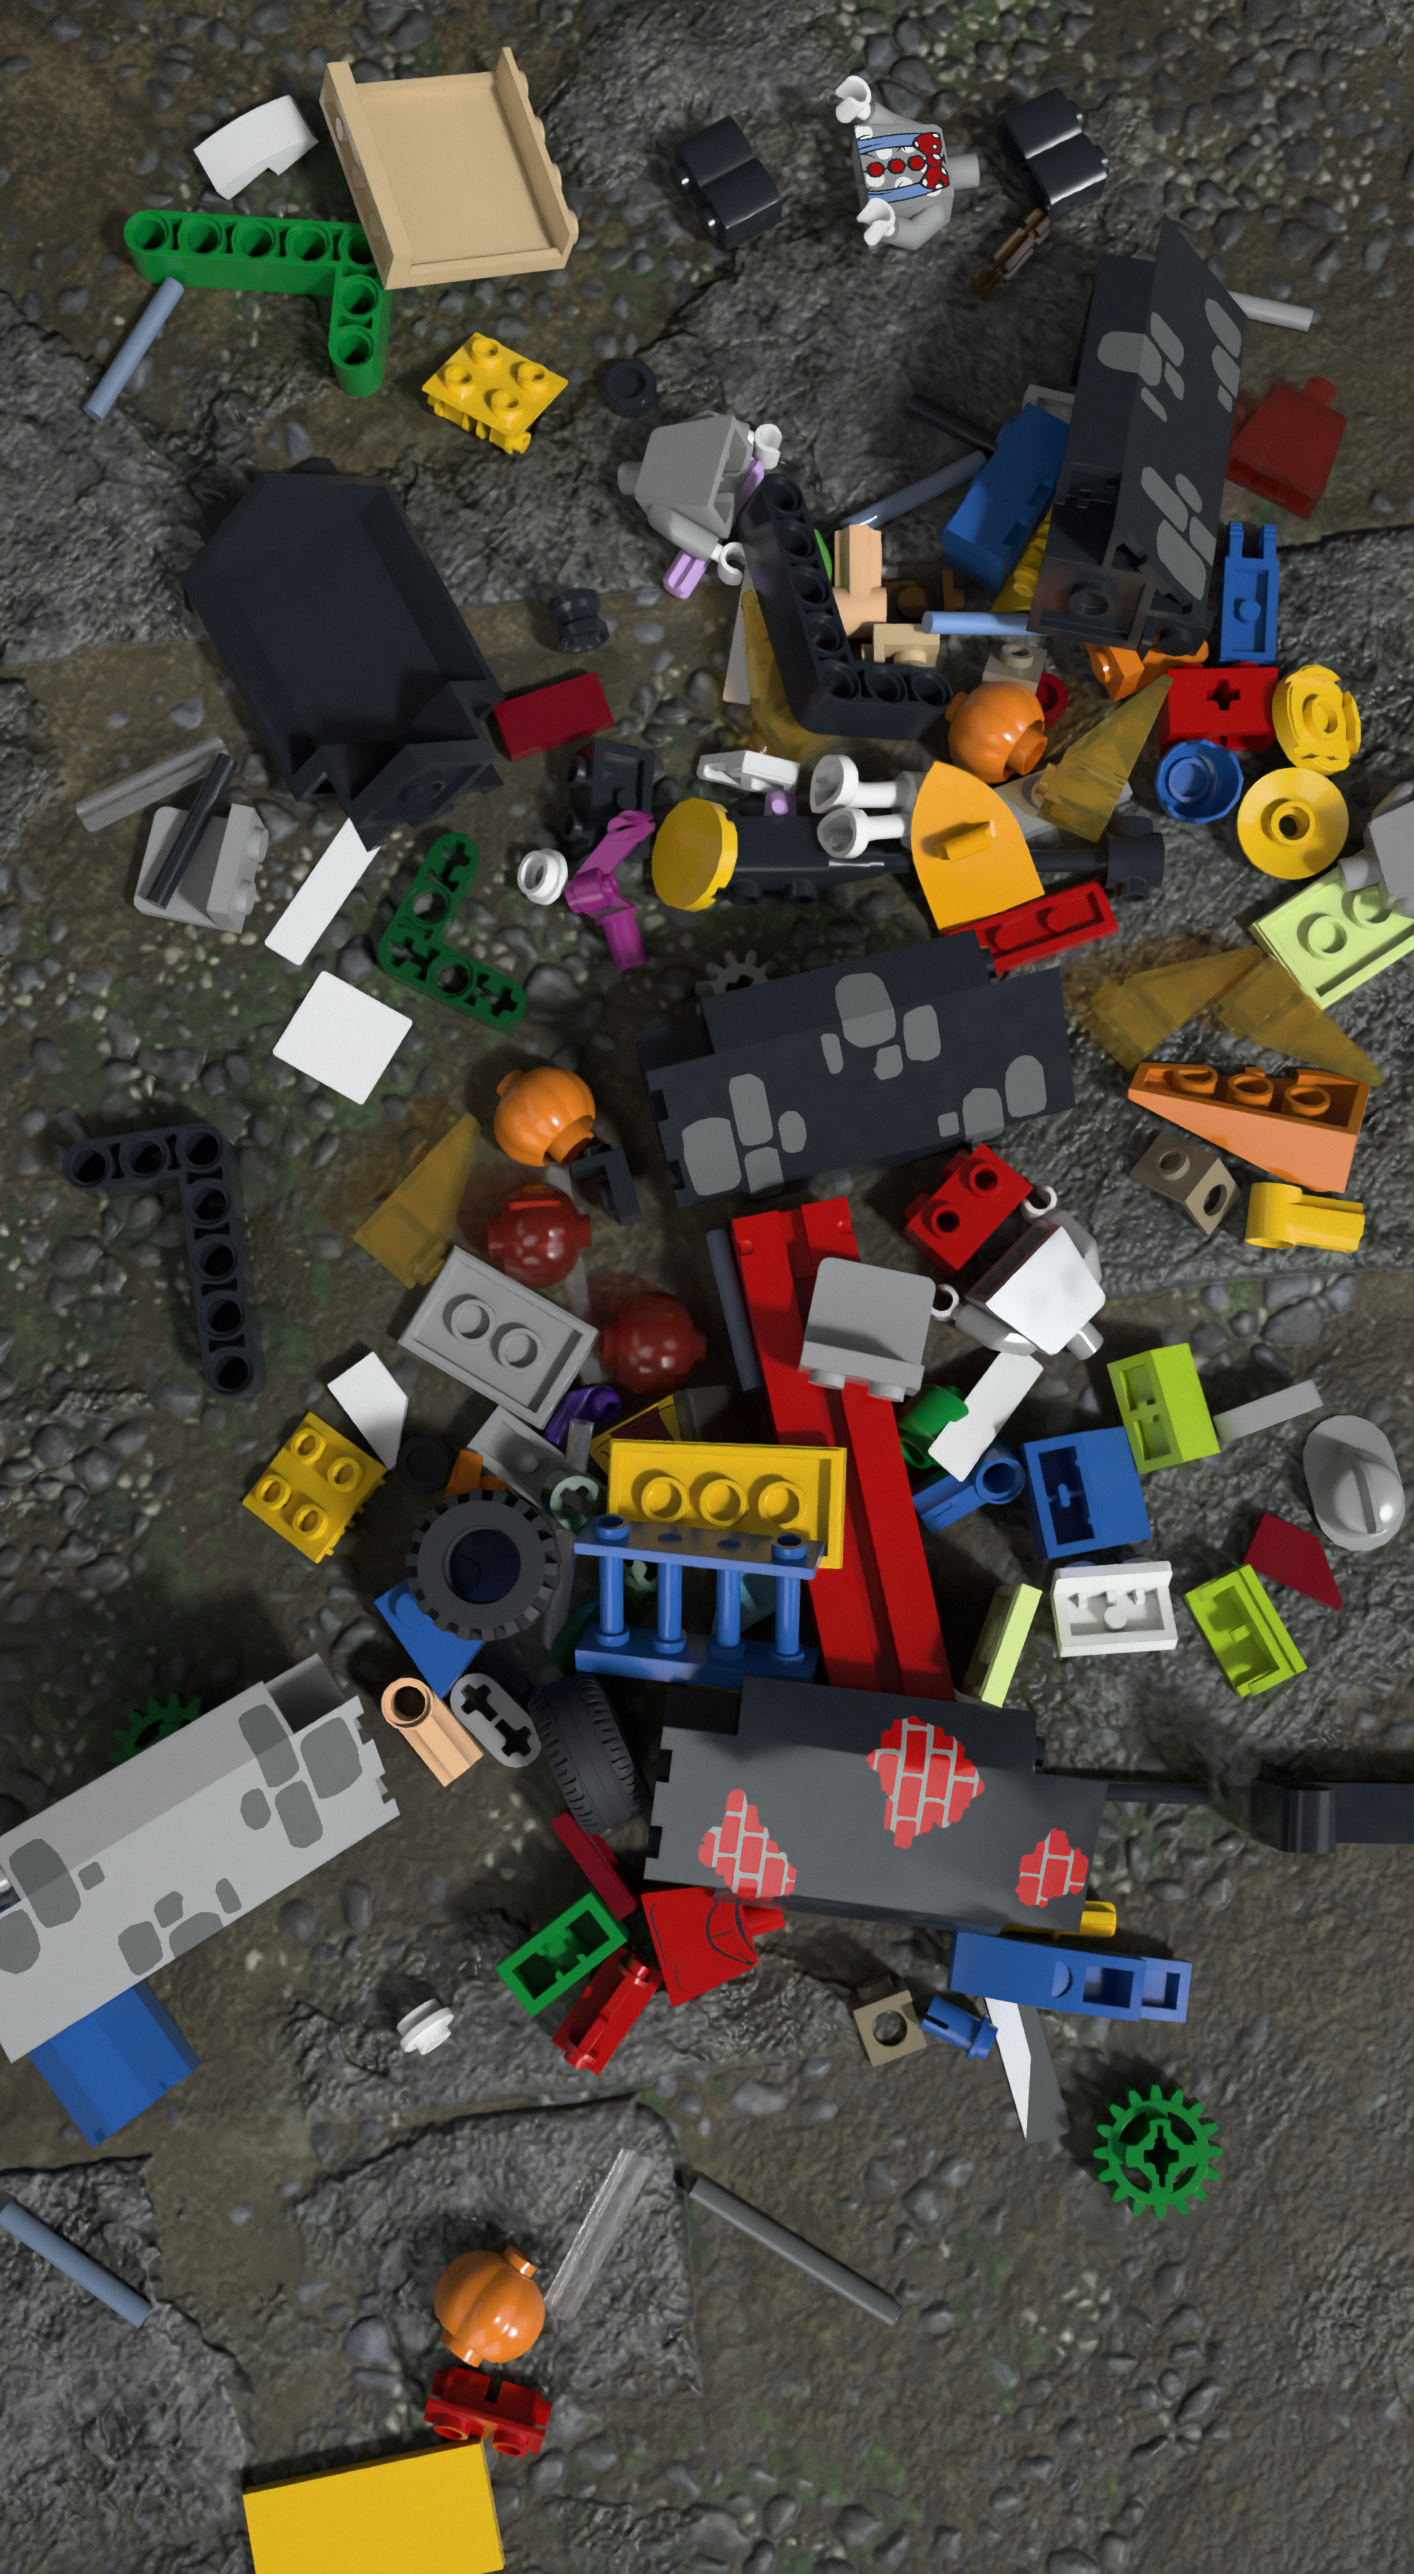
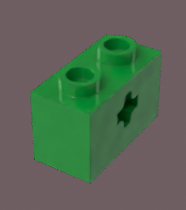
M591 1885L503 1956L495 1969L530 2016L533 2017L625 1943L628 1939L629 1930L622 1920L618 1921L594 1885Z

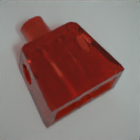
M1318 376L1310 377L1301 393L1285 385L1278 386L1232 441L1229 447L1225 479L1308 521L1325 490L1347 423L1344 415L1329 408L1337 395L1336 387L1329 380Z

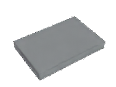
M455 1245L397 1343L537 1428L544 1430L602 1332Z

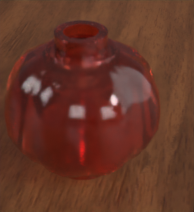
M526 1182L514 1187L500 1199L501 1214L487 1215L490 1260H504L505 1274L523 1286L545 1288L558 1284L574 1271L581 1254V1249L592 1248L590 1214L578 1215V1209L569 1194L560 1187L548 1182Z
M641 1290L633 1293L617 1305L615 1320L602 1321L601 1364L614 1365L615 1380L624 1389L637 1396L655 1398L675 1392L685 1383L694 1366V1362H705L706 1329L695 1328V1323L687 1307L677 1297L667 1292Z

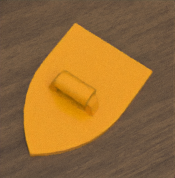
M934 760L916 796L910 826V843L918 878L942 936L948 930L997 914L1042 896L1045 893L1020 826L1002 798L985 782L971 773L954 765Z

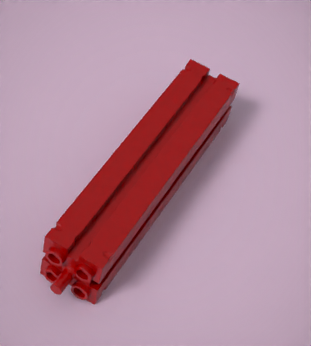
M847 1196L801 1205L799 1209L779 1213L778 1210L732 1219L731 1242L761 1375L765 1385L763 1394L774 1445L847 1448L842 1569L818 1568L814 1580L803 1579L817 1648H821V1669L825 1686L957 1702L892 1402L867 1395L869 1388L867 1386L845 1382L843 1390L831 1389L808 1382L809 1374L797 1372L817 1272L821 1261L828 1257H834L861 1263L855 1233H853L851 1226V1214Z

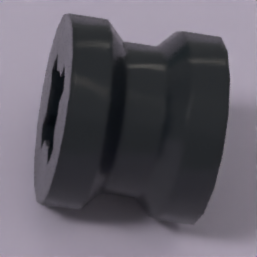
M589 588L573 589L555 596L548 602L546 606L550 621L557 624L558 632L555 635L558 651L561 653L579 654L600 647L609 639L610 634L607 623L600 619L598 615L601 603L597 591Z

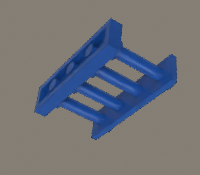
M614 1513L589 1517L574 1542V1553L599 1556L600 1622H590L575 1649L576 1671L739 1691L744 1675L809 1684L816 1683L820 1672L821 1648L805 1647L799 1643L800 1579L814 1580L824 1554L823 1541L807 1540L806 1537L797 1533H780L775 1536L630 1521L626 1516ZM623 1559L658 1563L657 1629L629 1626L623 1620ZM682 1565L717 1569L715 1636L686 1633L685 1630L681 1629ZM741 1572L776 1576L775 1642L773 1643L745 1640L740 1636Z

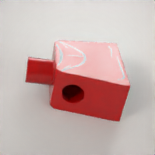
M669 1883L642 1888L640 1894L672 2007L680 2005L759 1964V1956L753 1937L786 1927L782 1910L712 1902V1887Z

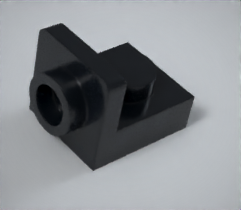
M1206 610L1204 625L1148 615L1136 650L1141 662H1143L1151 647L1157 648L1169 656L1189 655L1195 657L1212 630L1215 611Z
M601 1144L580 1151L578 1153L580 1160L569 1163L571 1175L575 1183L607 1175L608 1180L598 1183L607 1215L618 1212L623 1227L644 1221L623 1147L612 1150L610 1144Z

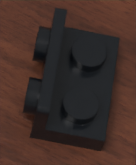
M594 739L570 758L565 775L566 785L571 788L570 806L565 814L562 825V836L567 841V859L579 861L588 854H592L608 834V823L621 812L636 809L641 812L652 813L655 752ZM650 834L640 841L623 861L640 864L649 859Z

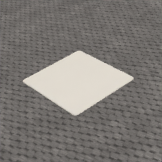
M322 971L273 1049V1054L356 1103L363 1104L410 1029L412 1021L332 974Z

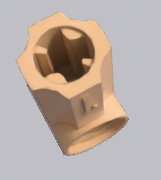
M849 525L847 528L835 531L834 587H832L847 638H871L873 624H886L887 594L886 587H881V531L874 530L869 525Z
M418 1673L405 1674L393 1681L384 1691L381 1707L386 1721L394 1728L400 1730L444 1787L459 1777L485 1754L445 1702L438 1698L423 1675ZM412 1686L422 1692L426 1706L421 1715L409 1717L398 1710L395 1697L401 1687Z

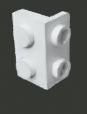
M1138 1557L1126 1560L1121 1564L1096 1566L1092 1562L1080 1561L1068 1564L1064 1568L1056 1569L1050 1590V1600L1059 1657L1175 1649L1178 1636L1168 1588L1172 1576L1170 1562H1153L1149 1558Z

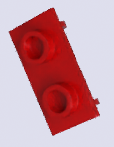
M622 1944L604 1960L550 2042L566 2052L563 2057L572 2066L579 2070L587 2067L599 2076L663 1981L662 1972Z
M452 2365L449 2371L437 2368L430 2394L441 2397V2400L428 2397L423 2420L433 2423V2430L436 2433L455 2440H467L469 2434L492 2441V2448L509 2456L525 2457L528 2451L539 2454L546 2431L534 2428L535 2424L543 2427L547 2426L553 2404L552 2401L542 2399V2391L502 2381L497 2403L495 2404L485 2401L491 2377Z

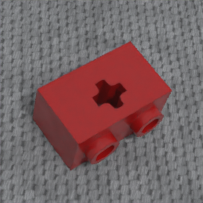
M1239 662L1227 668L1205 669V666L1200 663H1184L1175 666L1173 669H1167L1156 690L1159 753H1166L1171 746L1181 741H1187L1190 738L1207 739L1232 750V752L1268 751L1277 738L1272 720V698L1278 685L1277 667L1260 668V665L1255 662Z

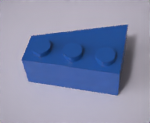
M1027 402L1018 418L1012 415L1008 417L995 442V446L998 447L988 464H981L967 491L968 495L958 510L954 511L941 534L940 541L945 543L944 564L1000 594L1054 501L1070 424L1030 402Z
M483 1529L474 1531L457 1544L451 1558V1575L456 1587L464 1595L477 1601H492L504 1596L513 1588L520 1573V1557L516 1546L506 1535L495 1530ZM407 1579L374 1601L439 1699L448 1697L456 1682L488 1643V1641L460 1639L450 1632H443L433 1625L434 1621L428 1615H423L417 1607L418 1599L414 1592H410Z

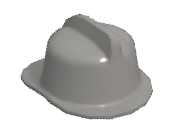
M1337 1415L1319 1423L1308 1435L1303 1449V1467L1314 1513L1322 1532L1334 1544L1351 1551H1370L1386 1544L1399 1531L1405 1515V1496L1394 1453L1385 1434L1372 1422L1355 1415Z

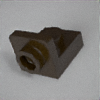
M941 567L938 580L884 582L883 587H886L887 594L886 624H922V618L926 611L964 612L963 585H954L952 567ZM940 634V640L951 639L949 634Z

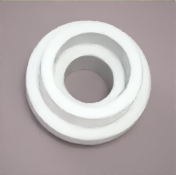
M542 849L528 853L518 869L517 880L520 890L532 902L541 905H548L554 902L564 891L565 884L568 882V868L564 856L552 849Z
M431 1999L403 2018L396 2027L403 2037L400 2041L403 2050L410 2052L418 2049L421 2055L445 2041L451 2034L447 2025L454 2018V2014L449 2007L441 2008L436 1999Z

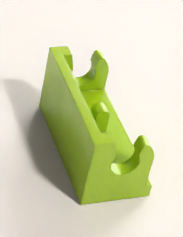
M1188 1343L1149 1350L1107 1364L1138 1474L1221 1452Z
M1250 1564L1236 1565L1182 1594L1238 1697H1244L1251 1692L1253 1695L1261 1693L1307 1669L1306 1664Z

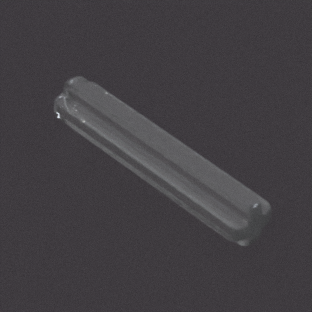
M213 735L79 801L76 804L77 814L85 828L89 832H95L206 777L218 753H223L230 757L231 755L223 739L219 735Z
M625 2146L621 2149L544 2298L545 2309L561 2320H572L576 2317L653 2166L652 2159L638 2148Z

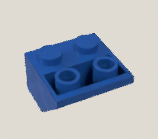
M1125 1426L1069 1434L1024 1443L1015 1448L1016 1457L1026 1474L1023 1490L1038 1560L1072 1555L1152 1538L1138 1470Z

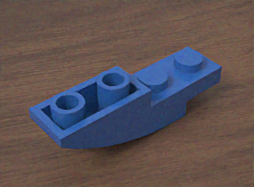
M954 1932L947 1988L970 1995L1070 2013L1140 2022V2018L1185 2023L1192 1963L1182 1958L1075 1946L1060 1940L1054 1941L1051 1939L998 1933L995 1937Z

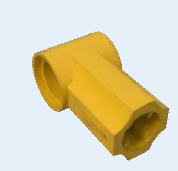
M1254 1183L1251 1185L1244 1241L1255 1246L1287 1249L1300 1245L1353 1253L1357 1251L1359 1241L1363 1235L1365 1222L1363 1203L1302 1194V1189L1287 1184Z

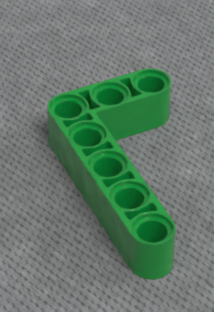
M151 209L141 210L127 220L124 227L125 242L141 277L150 283L161 285L166 277H171L182 286L333 296L328 349L340 388L348 395L360 398L368 397L375 393L382 385L385 373L393 289H384L375 261L368 264H358L366 259L374 260L362 224ZM154 245H160L155 249L148 250L150 247ZM214 248L212 251L208 253L200 254L202 251L206 249ZM260 252H267L261 257H253ZM317 255L320 256L319 258H317V259H315V260H311V261H307V260H306L307 258H309V257H311V256H317ZM358 309H370L364 314H353ZM355 358L365 359L364 362L358 365L347 364Z

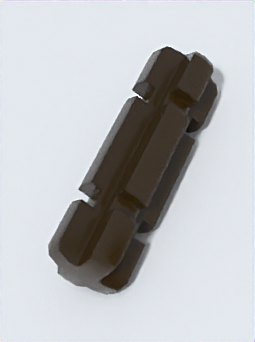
M1039 207L1029 208L1019 219L1020 225L1012 227L987 256L989 261L981 263L971 274L969 288L982 301L992 300L1002 288L1001 283L1007 282L1034 252L1032 247L1039 246L1050 233L1052 220Z

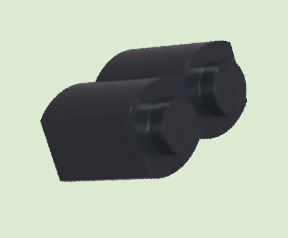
M1058 87L1002 113L996 134L1001 152L1013 173L1021 180L1032 207H1039L1043 213L1049 215L1052 221L1100 199L1109 174V164L1105 152L1098 144L1093 145L1090 139L1082 132L1084 121L1079 106L1074 100L1068 101L1067 97Z
M730 115L673 145L675 165L670 167L673 182L683 198L691 196L694 203L699 207L696 209L697 218L704 234L709 240L716 238L726 251H729L782 222V198L765 167L755 157L742 130Z

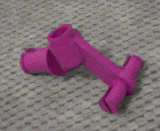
M636 809L625 810L608 823V834L573 876V880L566 882L564 887L567 902L574 913L584 912L595 919L596 925L602 924L615 963L616 972L650 961L633 914L638 912V908L620 894L619 883L613 873L634 847L655 829V822L649 823L648 821L654 819V817L648 812H641Z

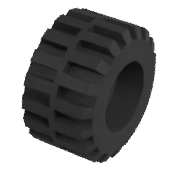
M479 1488L470 1489L467 1493L460 1495L455 1493L445 1498V1502L439 1507H432L423 1516L426 1520L420 1529L415 1528L410 1539L414 1541L412 1551L406 1554V1566H410L411 1576L410 1579H407L409 1590L415 1593L418 1599L416 1605L422 1614L428 1615L434 1621L433 1625L443 1632H450L456 1635L457 1638L468 1641L504 1639L514 1636V1634L526 1630L536 1623L540 1615L545 1613L552 1604V1597L555 1591L558 1590L561 1577H559L560 1565H562L561 1552L557 1546V1537L552 1527L544 1519V1516L524 1500L496 1489L493 1491ZM490 1529L506 1535L516 1546L520 1557V1573L515 1585L507 1594L492 1601H477L467 1597L456 1587L451 1575V1558L455 1547L462 1538L477 1530Z

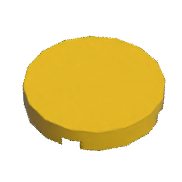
M1315 664L1293 670L1278 682L1272 698V720L1277 739L1288 759L1296 767L1313 770L1323 776H1328L1345 770L1351 764L1348 762L1350 756L1357 754L1361 742V721L1353 696H1351L1349 691L1342 693L1340 688L1334 683L1341 679L1332 670Z
M693 797L680 802L666 816L657 833L652 853L653 882L657 894L666 905L691 912L706 909L717 900L711 897L715 894L718 887L725 889L729 883L737 859V831L734 822L727 820L725 812L728 811L721 804Z

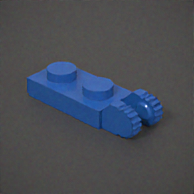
M1229 521L1225 532L1223 562L1220 568L1216 668H1227L1239 662H1255L1260 665V668L1273 667L1276 655L1280 560H1276V525H1261L1256 541L1257 558H1243L1242 544L1244 531L1242 530V523Z

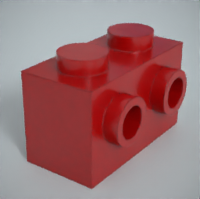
M983 1142L972 1154L962 1148L942 1170L941 1174L948 1179L934 1195L925 1189L903 1213L910 1222L906 1225L902 1235L951 1279L1033 1189V1186Z

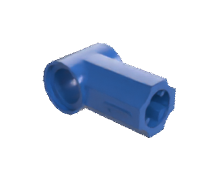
M996 1435L963 1481L957 1480L943 1467L912 1485L910 1490L916 1510L933 1535L987 1502L1004 1504L1014 1500L1025 1486L1026 1474L1008 1442L1002 1436ZM1002 1463L997 1470L985 1473L990 1466Z

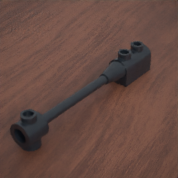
M726 816L727 820L734 822L737 831V859L729 883L725 889L718 887L717 891H728V901L736 905L760 903L762 901V891H784V902L793 905H807L817 901V890H828V887L881 877L884 873L917 872L913 862L912 851H884L883 848L867 845L863 853L855 858H836L829 855L820 844L817 835L818 825L825 816ZM1127 816L1109 822V833L1103 834L1100 850H1029L1037 872H1100V881L1103 889H1116L1117 901L1122 903H1139L1150 898V889H1159L1162 885L1165 867L1163 835L1161 832L1153 833L1152 819L1142 816Z

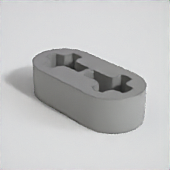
M1313 1379L1216 1415L1212 1417L1221 1442L1224 1444L1321 1407L1323 1402Z
M477 1672L465 1675L456 1682L450 1696L452 1711L459 1721L498 1761L506 1766L518 1768L527 1766L537 1759L543 1748L530 1713L497 1679L489 1674ZM470 1684L475 1689L482 1687L484 1684L489 1687L491 1693L486 1700L498 1713L493 1720L480 1709H476L471 1713L466 1711L463 1705L468 1700V1696L464 1692L467 1685ZM502 1719L516 1731L524 1726L530 1729L532 1734L529 1736L527 1743L532 1750L529 1754L525 1755L522 1751L518 1750L510 1755L505 1751L504 1746L509 1739L497 1726Z

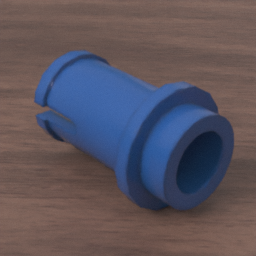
M934 1993L929 2002V2009L926 2008L918 2029L927 2031L966 2051L965 2058L968 2060L975 2056L984 2061L998 2032V2027L989 2023L990 2016L984 2014L982 2018H979Z

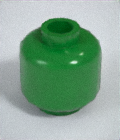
M922 1384L920 1390L914 1396L909 1395L894 1413L903 1458L909 1464L920 1469H926L929 1466L935 1468L943 1467L929 1455L928 1449L949 1421L957 1422L968 1415L969 1410L964 1403L967 1396L961 1390L949 1384H945L942 1387L937 1384Z

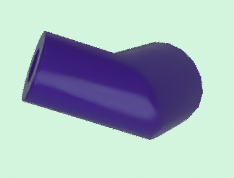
M604 1385L571 1390L564 1396L542 1437L567 1450L580 1425L603 1421L609 1422L616 1419L622 1410V1400L611 1387Z

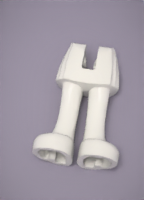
M843 754L825 755L814 770L810 788L812 812L829 813L822 819L817 828L820 844L829 855L836 858H855L863 853L868 841L900 838L902 846L911 850L910 826L912 812L918 790L926 773L902 771L895 780L860 782L856 765L848 756ZM857 808H891L892 814L867 816L863 810Z

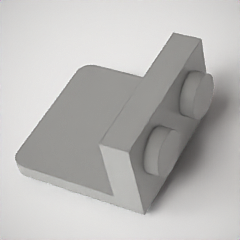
M232 803L228 819L212 816L166 910L153 906L145 898L189 811L167 806L159 808L154 816L134 896L135 907L142 914L241 934L245 916L251 913L256 895L254 879L258 863L262 862L266 856L269 841L268 830L263 825L255 808Z
M834 1257L823 1259L817 1272L797 1372L809 1374L808 1382L821 1387L843 1390L845 1382L869 1387L867 1395L883 1400L903 1402L904 1394L914 1396L920 1390L925 1367L921 1365L936 1291L935 1283L932 1279L925 1276Z

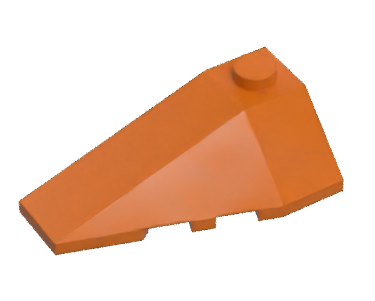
M1140 1062L1129 1087L1127 1098L1287 1182L1301 1184L1305 1188L1316 1192L1334 1191L1344 1194L1372 1081L1310 1069H1296L1295 1079L1265 1077L1263 1067H1245L1242 1074L1224 1076L1217 1075V1072L1207 1065Z

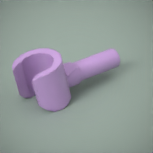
M788 792L768 793L765 796L764 816H797V796Z

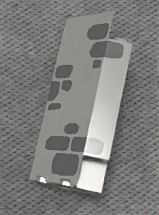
M318 1653L266 1684L260 1681L0 1836V1907L7 1903L11 1906L0 1913V2045L11 2063L400 1815L395 1798L388 1792L380 1776L385 1774V1770L374 1739L368 1732L365 1733L356 1718L364 1713L358 1695L349 1701L345 1700Z

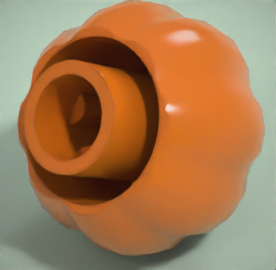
M995 681L980 685L970 694L960 691L953 698L951 705L945 713V720L951 723L948 733V747L956 767L971 773L986 784L1004 782L1014 777L1017 773L1022 776L1028 774L1041 758L1047 745L1048 739L1042 734L1045 725L1044 714L1039 700L1031 690L1012 681Z
M538 1067L527 1073H524L521 1069H516L509 1073L498 1085L497 1093L501 1096L494 1116V1133L499 1146L511 1159L533 1167H548L557 1162L561 1166H566L579 1157L578 1153L587 1149L592 1142L594 1134L590 1129L595 1118L594 1097L590 1087L573 1072L560 1067Z
M511 2245L507 2247L504 2253L478 2249L466 2252L455 2258L441 2274L435 2290V2315L445 2328L439 2337L442 2343L456 2356L474 2367H478L483 2359L500 2364L518 2358L527 2352L538 2339L545 2319L544 2298L535 2279L532 2277L538 2266L527 2255Z

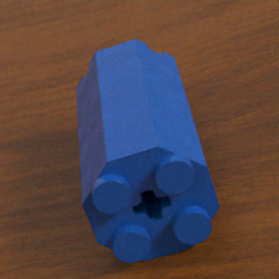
M10 1904L0 1907V1913L10 1908ZM144 1980L139 1981L27 2053L93 2149L167 2093L166 2091L172 2085L182 2081L202 2064V2061Z

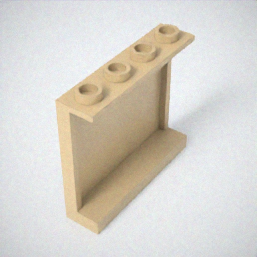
M510 47L502 48L496 71L356 84L348 61L326 64L319 102L385 290L565 268L573 244H576L578 240V222L574 211L568 210L561 190L562 181L559 168L556 163H551L545 146L543 123L533 113L528 99L526 76L522 70H518Z

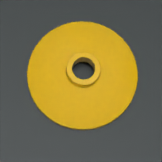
M1290 767L1273 771L1263 776L1251 786L1239 806L1236 829L1238 841L1244 854L1256 868L1272 877L1295 880L1306 878L1322 871L1336 859L1347 838L1349 817L1344 798L1329 779L1313 770ZM1282 817H1290L1295 821L1297 830L1293 836H1286L1281 833L1279 822Z

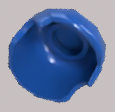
M1190 738L1187 741H1181L1171 746L1156 763L1152 788L1159 806L1168 815L1184 823L1203 824L1224 817L1237 803L1244 777L1238 759L1232 750L1207 739Z

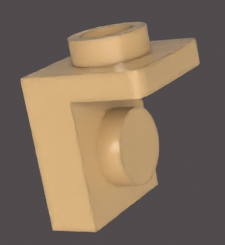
M873 624L870 644H861L860 661L935 667L940 647V634H925L922 624Z

